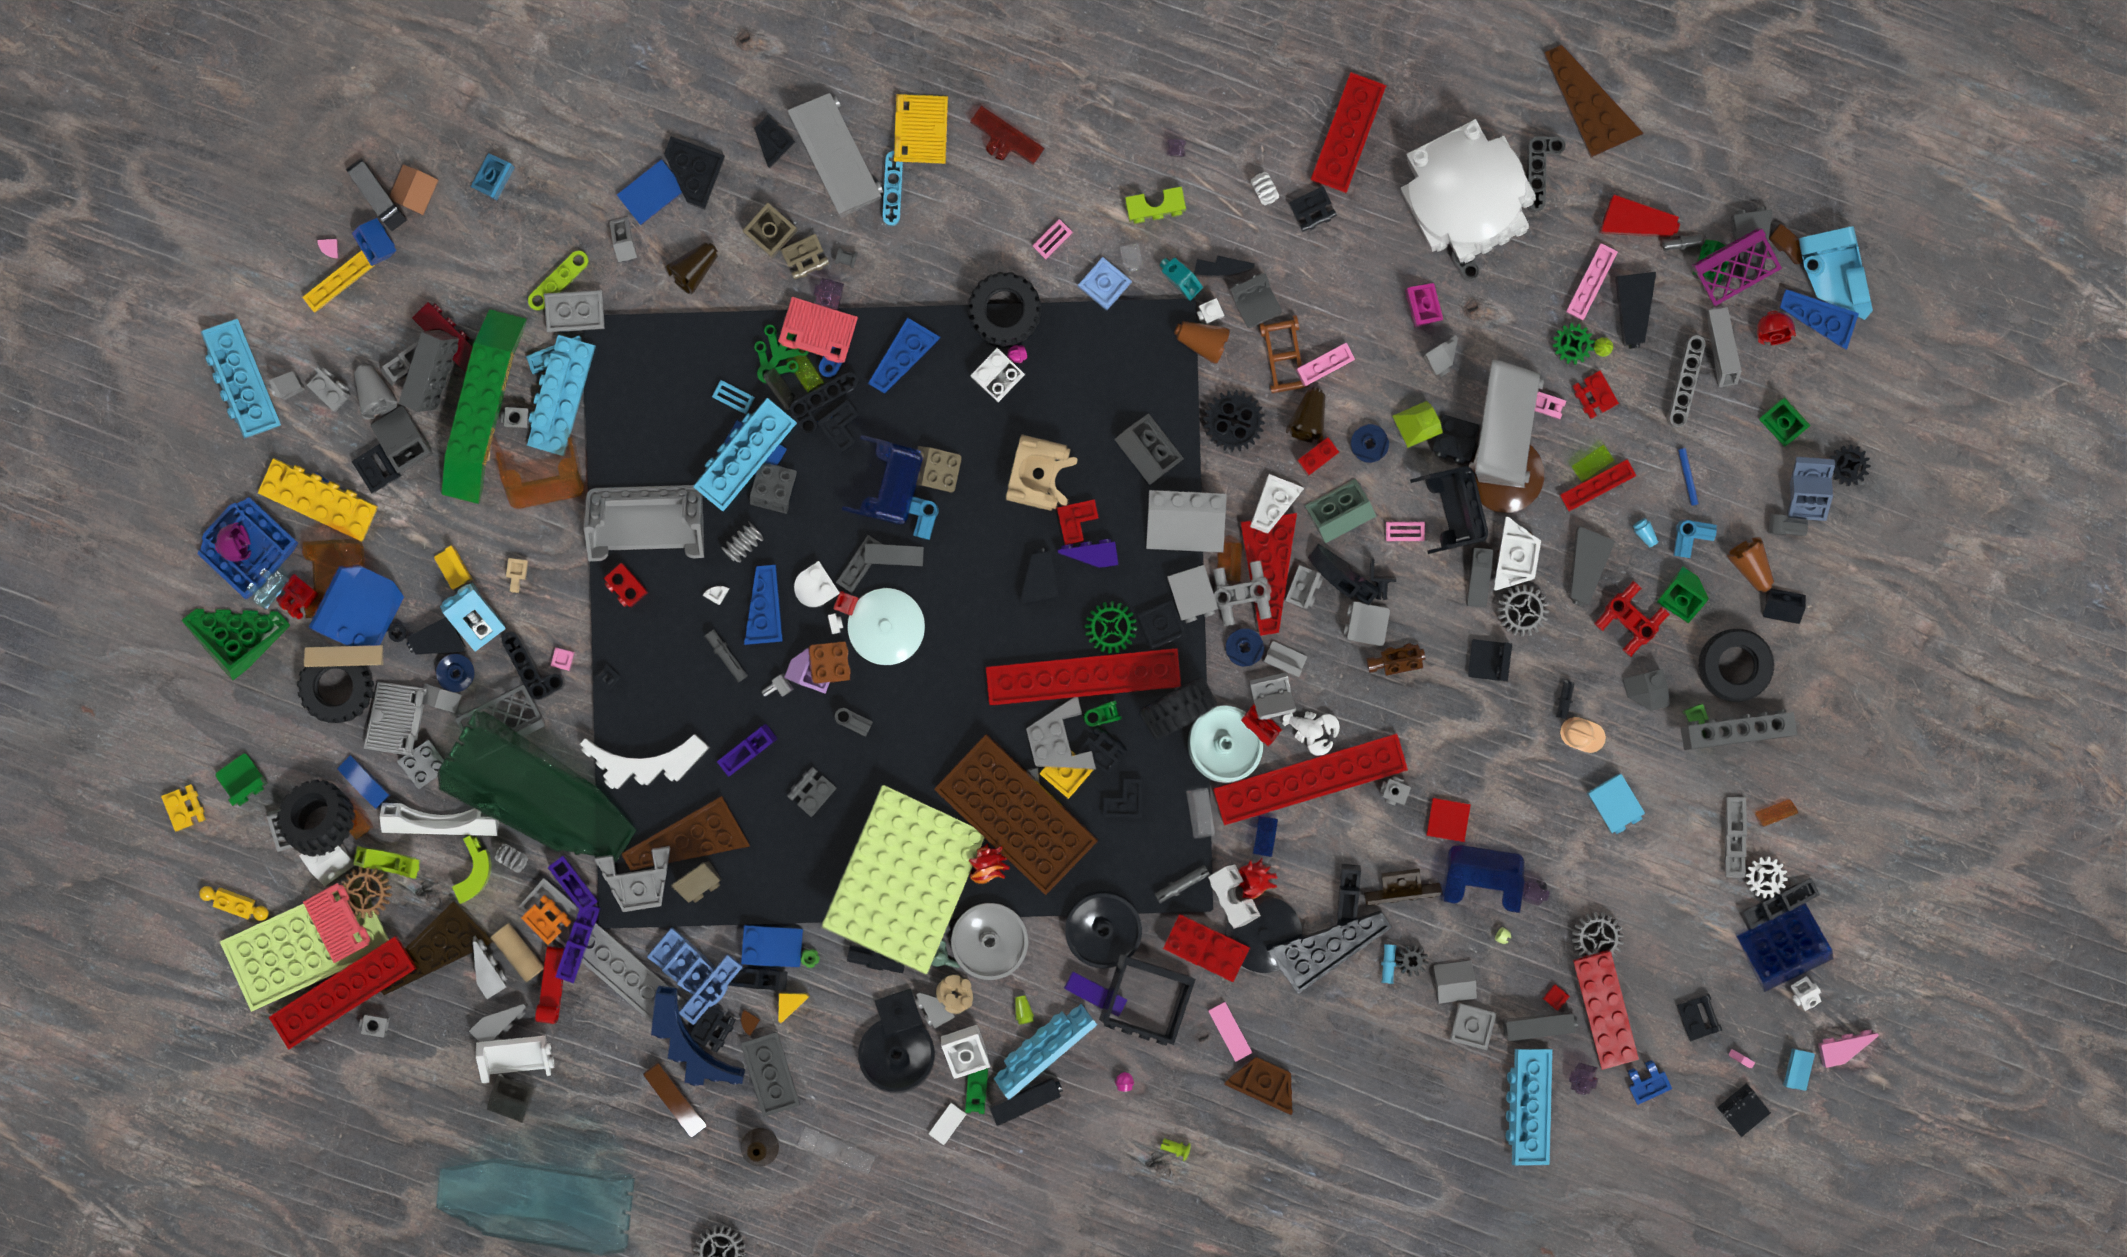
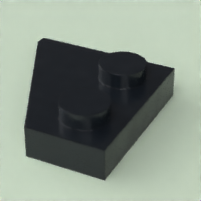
M768 115L754 128L769 168L796 143Z

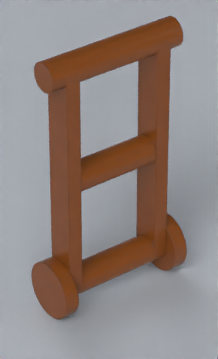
M1297 315L1293 316V320L1266 325L1263 323L1259 324L1261 337L1265 336L1273 378L1274 386H1270L1271 393L1309 387V385L1304 386L1301 379L1300 381L1278 385L1274 362L1296 358L1298 368L1302 366L1296 331L1299 330ZM1291 328L1295 351L1272 354L1269 332Z

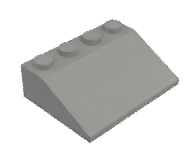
M1149 490L1146 549L1223 552L1227 494Z

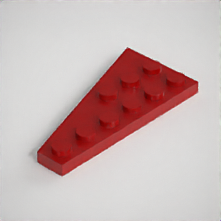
M1297 513L1283 515L1268 534L1250 527L1252 521L1240 523L1250 582L1253 580L1250 563L1261 561L1263 575L1271 586V598L1268 600L1271 618L1260 619L1258 604L1254 601L1260 636L1279 633ZM1259 585L1257 587V592L1260 595H1263L1264 588L1261 585Z

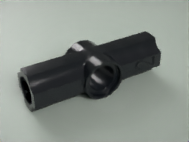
M850 945L847 962L865 965L867 968L883 971L884 969L897 973L904 972V964L871 949Z

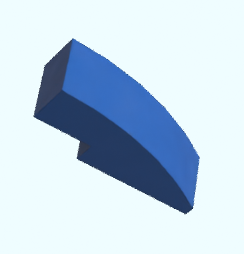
M352 755L337 768L347 781L375 809H378L391 795Z

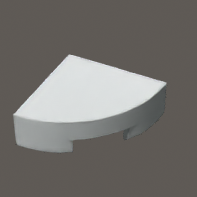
M715 586L708 589L703 596L720 605L729 588Z

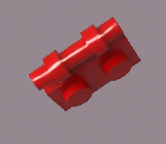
M1601 370L1583 380L1587 387L1582 389L1579 382L1572 386L1575 391L1574 395L1576 398H1579L1584 407L1583 411L1585 414H1588L1590 420L1597 416L1594 411L1595 408L1598 407L1600 412L1603 413L1619 404ZM1588 392H1590L1595 401L1592 404H1590L1588 398L1585 395Z
M293 574L282 588L286 593L283 596H278L276 601L283 610L288 611L291 617L301 619L303 613L300 609L302 606L308 609L318 596V593Z

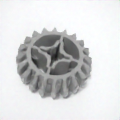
M1517 585L1515 586V592L1511 588L1508 589L1510 596L1507 594L1502 595L1506 599L1505 602L1499 600L1498 603L1504 606L1503 608H1497V611H1503V615H1499L1498 619H1505L1501 623L1502 626L1508 623L1509 626L1506 628V631L1509 632L1514 628L1513 635H1516L1518 630H1520V636L1523 637L1526 630L1528 636H1531V629L1537 633L1539 632L1537 625L1542 628L1544 627V624L1540 622L1541 619L1544 621L1548 620L1547 617L1543 616V613H1549V610H1544L1543 606H1548L1549 604L1548 602H1541L1546 597L1545 595L1538 597L1540 590L1532 593L1533 586H1530L1529 590L1526 591V585H1522V591H1520ZM1517 595H1526L1520 605L1510 603ZM1531 597L1538 605V613L1530 608ZM1525 605L1530 613L1521 616L1518 611L1519 609L1516 608H1522ZM1508 608L1515 611L1517 615L1516 623L1511 621L1508 615ZM1527 616L1536 618L1531 625L1521 626Z
M1593 912L1592 919L1589 914H1586V922L1580 918L1579 921L1583 925L1575 924L1579 932H1572L1573 935L1578 936V938L1572 939L1573 943L1578 942L1574 949H1581L1578 955L1581 957L1586 954L1585 956L1596 954L1602 944L1611 943L1608 950L1611 951L1612 957L1616 958L1617 955L1613 951L1621 952L1617 944H1624L1623 941L1618 940L1619 937H1624L1623 933L1617 932L1622 929V926L1615 927L1618 921L1615 919L1610 922L1612 919L1611 915L1604 919L1605 913L1601 912L1599 918L1597 912ZM1598 922L1592 933L1584 932L1589 925ZM1604 923L1610 927L1613 938L1605 936ZM1600 932V936H1602V938L1607 939L1598 940V943H1595L1596 940L1589 936H1597ZM1583 938L1591 940L1592 953L1584 946Z
M714 1225L713 1232L707 1228L705 1230L707 1236L704 1233L699 1235L703 1241L700 1239L696 1240L695 1243L700 1245V1247H694V1251L699 1252L694 1257H728L727 1251L732 1247L735 1248V1257L745 1256L746 1252L740 1251V1249L745 1248V1244L739 1245L743 1238H735L738 1234L737 1231L733 1235L730 1234L731 1227H728L725 1232L724 1225L720 1226V1231ZM722 1236L731 1242L722 1244L715 1237ZM710 1240L713 1249L712 1252L705 1256L704 1247L706 1242ZM717 1247L725 1248L722 1256H720V1253L719 1255H714Z

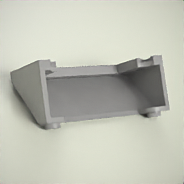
M1492 361L1476 464V475L1479 482L1525 488V483H1529L1530 471H1527V460L1537 393L1539 389H1543L1544 378H1541L1540 373L1503 361Z
M694 485L591 489L587 493L584 520L588 561L604 560L608 556L609 550L685 548V554L688 557L704 558L703 495L693 487Z

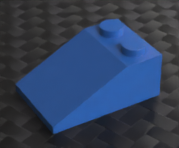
M744 925L741 964L800 967L803 929Z

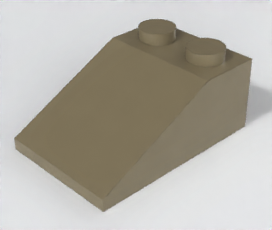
M707 861L672 886L688 902L693 900L696 903L704 897L703 892L708 889L712 892L719 887L720 884L718 882L722 879L711 863Z

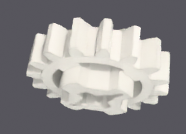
M1766 856L1765 861L1762 857H1759L1758 863L1752 861L1753 867H1747L1750 873L1746 874L1749 880L1745 883L1751 884L1749 890H1756V896L1762 893V898H1766L1767 894L1773 898L1774 892L1780 894L1779 888L1786 887L1782 883L1783 881H1788L1787 878L1783 877L1787 871L1781 870L1783 864L1777 865V859L1774 858L1770 862L1771 859ZM1768 864L1773 867L1767 870L1762 865ZM1756 871L1757 879L1754 881V873ZM1764 873H1765V874H1770V875L1768 876L1769 881H1765V880L1763 881V879H1764L1763 874H1764ZM1778 874V882L1776 883L1775 878ZM1767 885L1770 890H1762L1760 887Z

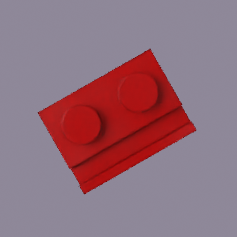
M1255 704L1249 708L1241 719L1244 725L1267 746L1271 745L1282 731L1273 720L1259 719Z

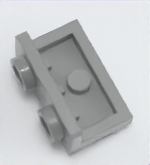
M1299 565L1285 601L1307 609L1308 606L1312 607L1316 598L1313 595L1315 588L1319 589L1323 578H1320L1321 573Z

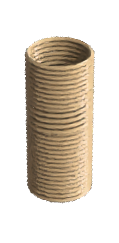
M508 923L491 936L490 939L493 940L495 945L503 952L502 954L512 963L514 969L517 970L527 983L544 969V965L541 964L539 959L536 958L537 956L524 943L525 941L512 928L513 926Z

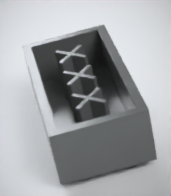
M441 330L421 332L398 402L399 404L416 412L436 410L441 401L442 390L447 383V374L452 368L453 356L458 350L459 338Z

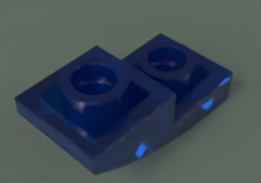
M1259 816L1253 854L1272 857L1278 819Z

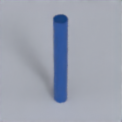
M1686 448L1680 449L1678 452L1691 506L1697 505L1699 503Z

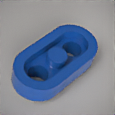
M832 346L831 353H834L836 347ZM824 356L819 364V371L824 377H834L843 362L830 361ZM831 365L832 371L827 372L825 367Z

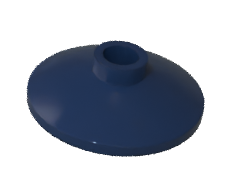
M450 654L444 657L436 669V677L439 684L450 692H461L467 689L472 684L475 676L472 662L461 654ZM456 669L460 671L458 677L453 675V671Z

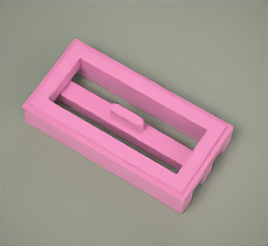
M1058 219L1032 247L1046 260L1073 232ZM1060 225L1062 228L1040 249L1038 246ZM1065 230L1067 233L1045 254L1043 251Z
M1386 522V541H1425V522ZM1390 526H1421V530H1390ZM1390 534H1421V537H1390Z

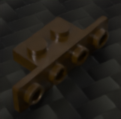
M1419 868L1381 873L1383 890L1364 892L1366 905H1379L1380 903L1387 902L1397 903L1402 900L1413 901L1418 898H1435L1442 895L1440 883L1421 885Z

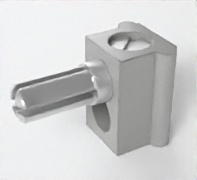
M783 673L773 679V683L762 690V694L767 696L774 690H778L781 696H785L794 689L788 679L784 678L785 675Z

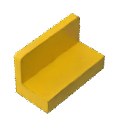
M451 545L445 548V551L434 557L452 590L472 580L455 546Z

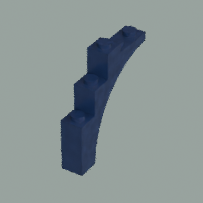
M658 986L655 994L651 1036H656L660 1039L670 1038L668 1059L674 1062H687L684 1083L699 1086L704 1085L705 1079H709L713 1082L725 1081L734 1085L742 1084L745 1076L744 1068L717 1060L705 1052L690 1036L680 1017L677 1003V988Z

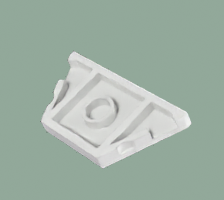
M1505 517L1493 590L1503 589L1535 579L1541 540L1530 534L1509 517Z

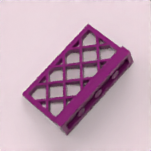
M1756 228L1691 265L1713 306L1724 302L1782 269L1762 228ZM1761 241L1765 245L1763 255L1754 252L1755 245ZM1743 251L1749 253L1746 264L1737 262L1739 253ZM1753 254L1762 257L1759 268L1750 266ZM1765 258L1772 259L1776 267L1769 271L1762 269ZM1725 261L1732 262L1729 274L1720 271L1721 265ZM1736 264L1746 266L1742 277L1733 275ZM1749 267L1758 270L1757 276L1753 280L1746 279ZM1709 270L1716 272L1713 283L1707 282L1702 274ZM1719 273L1729 276L1725 287L1716 284ZM1732 277L1742 279L1739 288H1729ZM1715 286L1725 289L1723 296L1717 300L1713 296Z

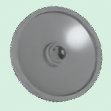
M998 903L978 904L965 911L957 920L951 937L952 951L960 967L971 976L983 980L1001 979L1013 973L1023 962L1028 949L1027 929L1019 915L1009 907Z

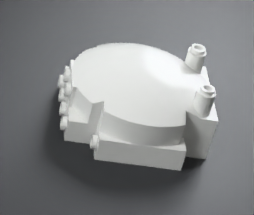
M1475 119L1407 153L1408 165L1416 179L1401 187V193L1432 252L1436 250L1437 252L1442 251L1450 243L1459 262L1464 261L1467 263L1472 261L1475 255L1488 253L1492 250L1493 246L1497 244L1503 245L1510 241L1509 238L1515 235L1519 237L1529 229V223L1522 212V207L1527 208L1534 203L1533 201L1536 200V196L1524 174L1520 160L1510 148L1505 136L1488 141Z

